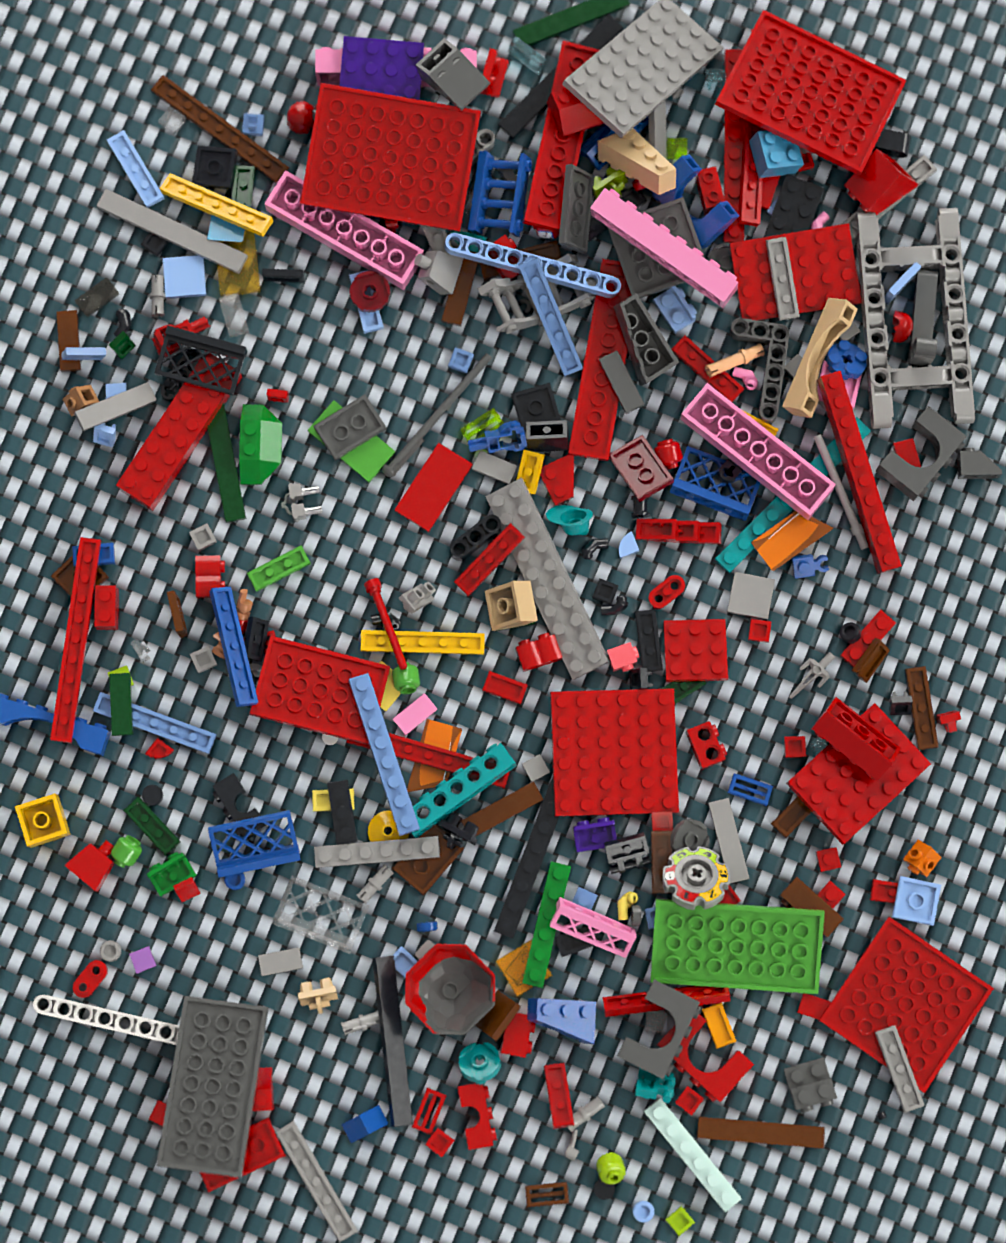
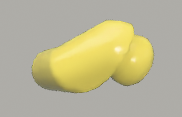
M627 892L618 900V920H628V909L638 901L636 893Z

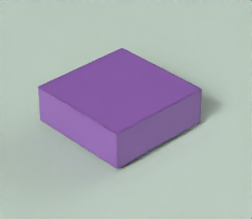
M150 946L129 954L137 974L157 966Z

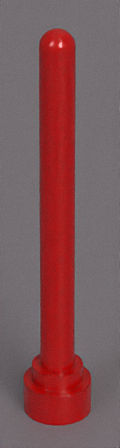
M379 578L370 579L364 583L366 592L373 596L399 668L405 670L407 663L380 594L381 582Z

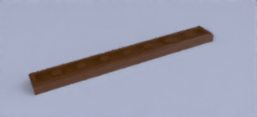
M162 75L152 87L151 92L225 147L237 149L240 158L251 166H255V169L277 184L285 170H289L287 165L166 76Z

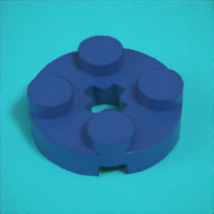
M841 340L833 345L826 355L830 373L841 371L843 380L859 378L867 365V354L846 340ZM848 359L850 362L844 363L843 361Z

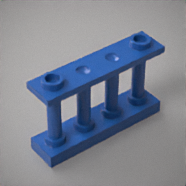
M479 151L468 225L469 231L476 235H482L485 227L508 228L509 233L515 237H520V232L524 227L522 218L529 172L532 170V161L529 156L521 153L520 161L494 160V156L489 152ZM494 168L518 169L517 181L492 180V170ZM491 188L515 189L514 201L489 199V190ZM488 207L512 209L511 220L486 219V209Z

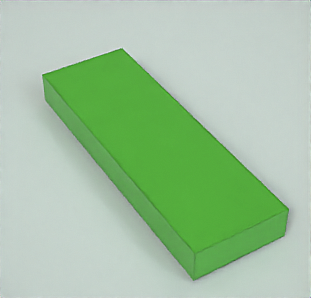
M302 545L253 569L247 575L256 592L305 568L311 563Z

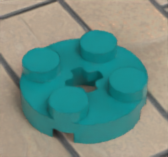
M486 1042L477 1045L476 1043L467 1045L459 1055L461 1074L467 1080L479 1085L492 1079L501 1068L498 1050ZM476 1060H484L482 1065H476Z

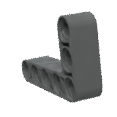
M919 270L915 276L912 309L913 330L910 335L908 365L927 367L931 365L936 356L937 339L932 338L938 271Z
M737 318L732 322L730 328V335L734 340L768 345L758 418L768 424H772L777 417L790 335L789 329L782 324ZM742 326L745 331L737 333L734 327ZM762 329L765 335L757 336L754 331ZM781 332L785 338L777 339L774 334ZM777 351L781 353L782 357L775 359L771 353ZM776 371L779 377L771 378L769 372ZM766 391H774L776 397L769 398L766 395ZM770 410L773 413V417H765L763 411Z

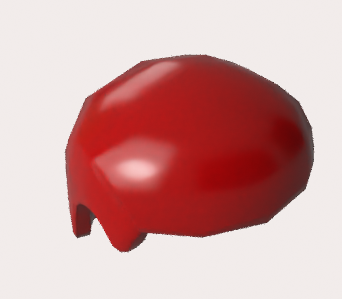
M306 101L294 103L289 108L286 118L287 126L291 131L297 134H306L310 131L314 124L312 118L313 105Z
M895 310L892 324L896 332L892 333L893 341L902 343L911 335L913 321L908 314Z

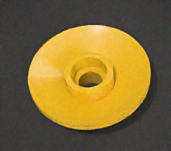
M383 811L376 814L368 826L370 842L408 839L409 833L399 836L391 811ZM390 827L392 828V833L387 835L384 833V829Z

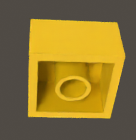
M54 793L15 806L28 847L33 848L71 835L59 795Z

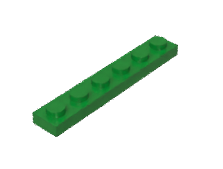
M550 862L522 984L543 988L556 929L550 927V922L557 910L556 903L559 897L564 899L571 866Z

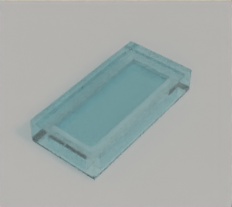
M517 36L511 40L508 53L539 75L543 71L547 59Z

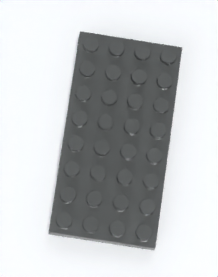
M184 996L156 1166L242 1178L268 1007Z

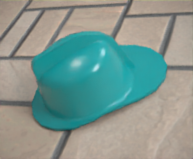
M558 505L550 508L546 513V517L550 522L561 525L567 535H587L589 533V520L592 519L593 512L589 509Z

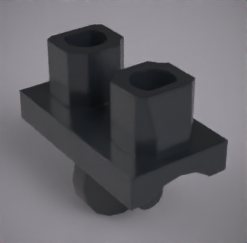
M453 812L449 814L445 821L441 819L438 824L443 829L452 833L451 835L445 833L443 839L447 840V848L453 849L455 846L461 848L464 842L460 841V838L475 846L478 841L475 836L479 827L467 821L463 830L459 829L458 826L463 818Z

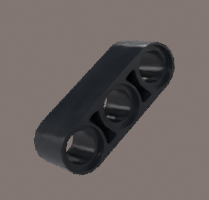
M883 129L872 152L878 149L888 156L906 158L909 152L911 136L907 133Z
M493 514L486 516L453 541L450 546L451 556L457 561H462L495 537L501 530L499 517ZM489 521H495L498 526L496 529L490 530L486 527V524ZM477 533L482 538L478 542H473L470 536ZM463 546L465 552L458 555L454 552V548Z

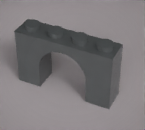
M929 406L912 427L933 445L936 455L934 463L928 467H915L891 450L875 470L912 501L918 496L922 498L929 490L926 487L931 481L934 484L941 475L938 471L942 466L945 469L953 460L951 455L954 452L958 454L965 446L963 441L967 437Z
M653 980L644 999L666 1009L672 1015L675 1022L674 1036L668 1044L661 1048H648L626 1037L617 1056L663 1079L664 1076L669 1077L674 1067L671 1062L674 1056L678 1058L683 1048L680 1043L683 1037L688 1038L692 1029L689 1024L692 1018L697 1019L701 1007H699V1001Z

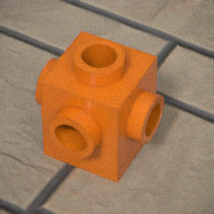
M917 840L903 860L909 865L908 869L915 875L920 873L927 877L942 857L932 847Z

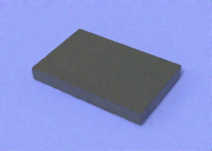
M365 394L313 426L335 461L387 429Z

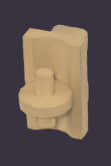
M330 978L321 979V989L313 990L311 982L301 983L300 993H298L301 1006L309 1005L310 1010L318 1009L319 1014H323V1007L330 1006V1001L338 999L336 988L333 986Z

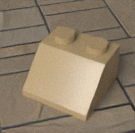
M512 581L485 591L492 631L524 626L538 621L531 581Z

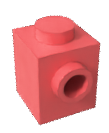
M631 642L609 649L606 652L613 672L621 669L623 672L634 669L633 665L637 664V658H639L636 646L632 647Z

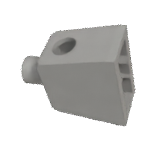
M437 250L427 251L425 256L418 254L414 264L421 267L418 275L419 279L437 293L445 295L453 294L464 258Z

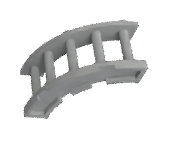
M567 254L556 260L570 265L579 263L577 256L573 254ZM554 267L547 268V272L550 275L557 274V270ZM567 273L570 281L577 279L575 273ZM519 275L517 277L518 280L511 281L510 278L492 279L477 288L481 296L492 298L504 324L496 328L497 332L510 334L516 330L535 325L543 326L522 275ZM548 282L561 315L578 307L585 308L589 306L591 300L596 297L595 294H585L584 291L574 289L578 298L564 304L555 284ZM522 289V291L526 292L536 315L524 317L513 294L514 291ZM500 294L507 298L516 318L510 319Z

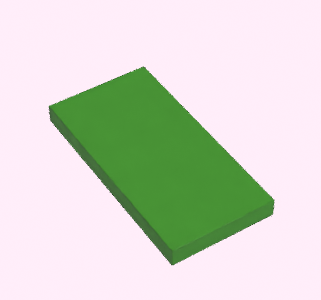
M335 400L307 430L324 446L325 444L313 426L343 408ZM375 436L340 459L370 483L383 468V465L387 464L396 452L378 436Z

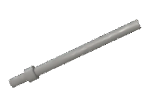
M817 435L813 438L830 478L836 484L835 490L852 527L850 528L853 536L855 535L861 550L868 548L862 524L858 523L822 435Z

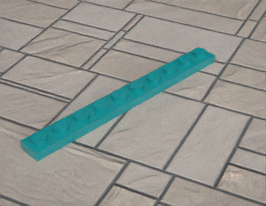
M856 417L863 440L871 430ZM834 439L827 446V450L836 467L842 459ZM819 454L810 464L827 477L829 473L821 454ZM777 496L715 558V561L730 574L755 549L751 542L785 519L794 509Z

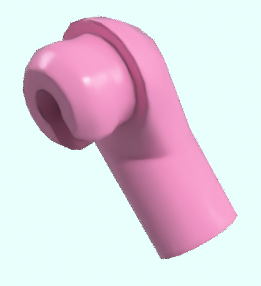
M823 211L811 223L810 228H823V225L830 219L829 215Z
M734 367L732 376L742 378L748 390L757 388L758 380L753 371Z

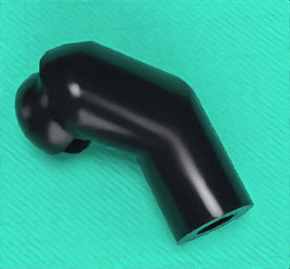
M118 309L115 315L119 321V327L113 333L116 337L122 331L127 333L132 326L130 313L126 309Z
M608 538L590 539L581 549L582 557L589 560L593 558V553L596 549H608Z
M619 595L616 598L617 603L614 605L601 606V616L620 614L628 607L627 597Z
M387 612L394 631L400 628V620L392 613ZM379 614L371 615L373 625L382 624Z

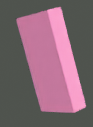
M424 693L394 717L393 721L407 735L438 709Z

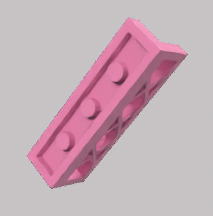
M559 897L556 903L557 910L550 922V927L621 957H627L636 939L635 928ZM562 914L569 917L571 923L561 925L557 921ZM580 924L588 925L590 931L580 933L577 931L576 926ZM605 932L609 939L599 941L594 934ZM624 940L627 944L624 950L616 948L613 942Z

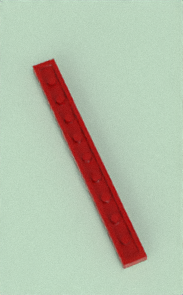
M725 49L724 85L743 49ZM724 109V200L728 201L739 215L745 119ZM739 217L724 231V243L744 241V224L738 223Z
M80 537L51 741L72 743L101 548L100 539Z

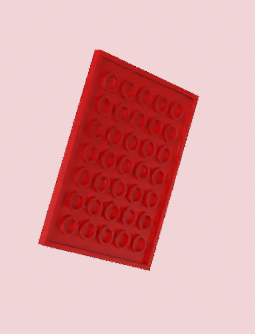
M763 10L715 105L860 176L906 80Z
M320 83L300 204L460 232L481 111L464 108L461 111L452 105Z

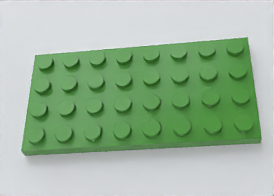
M656 899L650 983L656 980L665 984L818 994L825 912L824 910L718 903L708 909H703L702 906L698 905L695 907V910H690L677 905L672 900Z

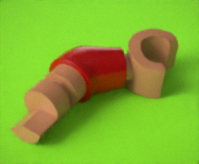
M248 589L240 590L236 606L238 608L236 610L242 634L246 632L248 617H250L249 611H251L253 604L251 600L246 599ZM217 632L213 635V638L219 641V643L213 647L212 653L225 659L220 635Z

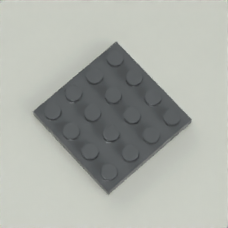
M684 197L640 212L641 214L644 212L649 214L654 219L653 222L658 226L660 224L666 226L670 230L669 233L675 238L677 236L683 238L689 248L693 249L695 247L703 253ZM608 228L631 295L637 293L639 298H643L686 283Z

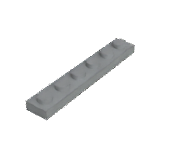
M438 836L314 847L316 868L440 858Z

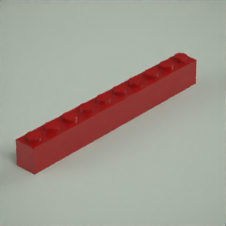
M841 371L823 375L817 379V383L877 574L897 569L902 565Z

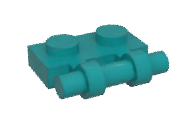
M639 1067L635 1096L645 1099H656L657 1095H661L663 1102L669 1103L674 1096L673 1087L676 1082L674 1073L671 1072L669 1077L664 1076L662 1079Z

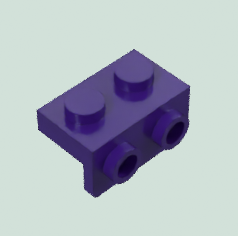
M609 817L597 819V823L589 824V821L577 822V826L573 827L577 853L604 849L605 842L617 839L615 821H610Z

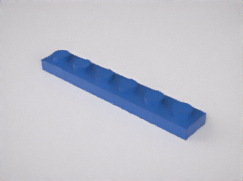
M231 587L212 588L209 593L236 707L256 705L258 703L232 589Z

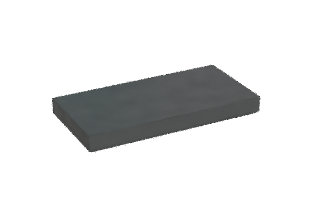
M567 164L559 244L580 254H587L594 175L573 164Z

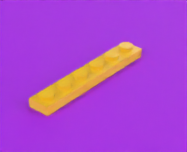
M169 173L160 187L162 194L264 237L273 223L271 216Z
M361 630V652H393L386 631ZM395 631L403 653L484 655L485 633Z

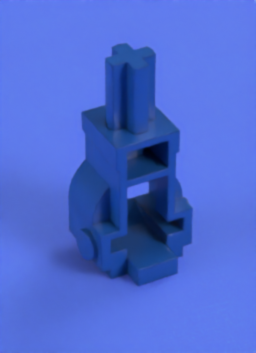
M517 420L506 422L498 429L484 431L485 437L467 440L470 452L487 448L489 454L504 449L516 452L525 450L524 447H527L524 428L521 427L520 422ZM515 430L517 442L505 443L499 441V438L510 436L512 431Z

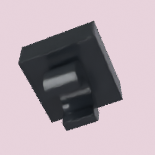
M647 668L629 670L630 690L652 687L653 683H648V676H652L653 673L647 672Z
M906 691L903 696H896V692H893L889 706L890 715H911L912 696H908Z

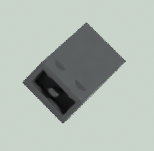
M445 38L416 64L421 79L461 111L490 85V82L465 55Z

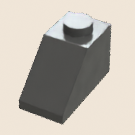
M964 448L957 455L958 479L999 478L1002 475V470L982 451H975V448Z

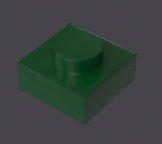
M123 331L109 344V347L121 360L136 346Z

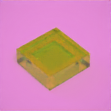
M667 138V159H679L681 156L687 155V138Z

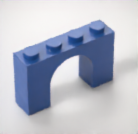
M690 154L681 156L673 164L676 168L675 189L660 195L652 191L653 197L658 202H661V204L683 197L686 185L702 170ZM728 201L718 203L703 218H696L690 214L701 248L708 247L739 217Z

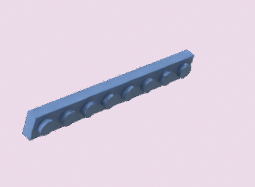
M369 673L350 678L348 682L398 834L402 836L418 831L420 828Z

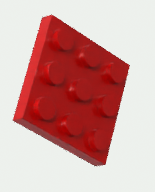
M725 619L666 620L663 622L666 682L728 681Z

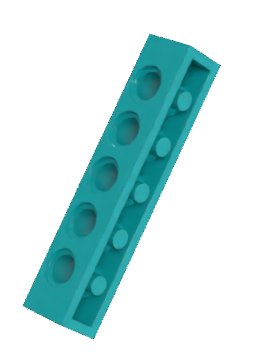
M502 743L491 745L486 750L487 753L482 757L476 756L469 762L470 765L467 768L458 769L452 774L453 778L449 781L443 780L436 785L435 791L431 794L427 792L419 798V802L413 806L420 828L418 831L411 832L415 838L424 834L439 823L441 819L446 818L451 812L460 808L517 766ZM489 760L496 761L494 769L489 770L486 768V763ZM473 772H477L480 775L479 779L475 782L469 781V775ZM454 785H462L461 793H452ZM438 797L446 798L443 806L435 805V800ZM421 809H428L429 814L426 818L421 819L418 817Z

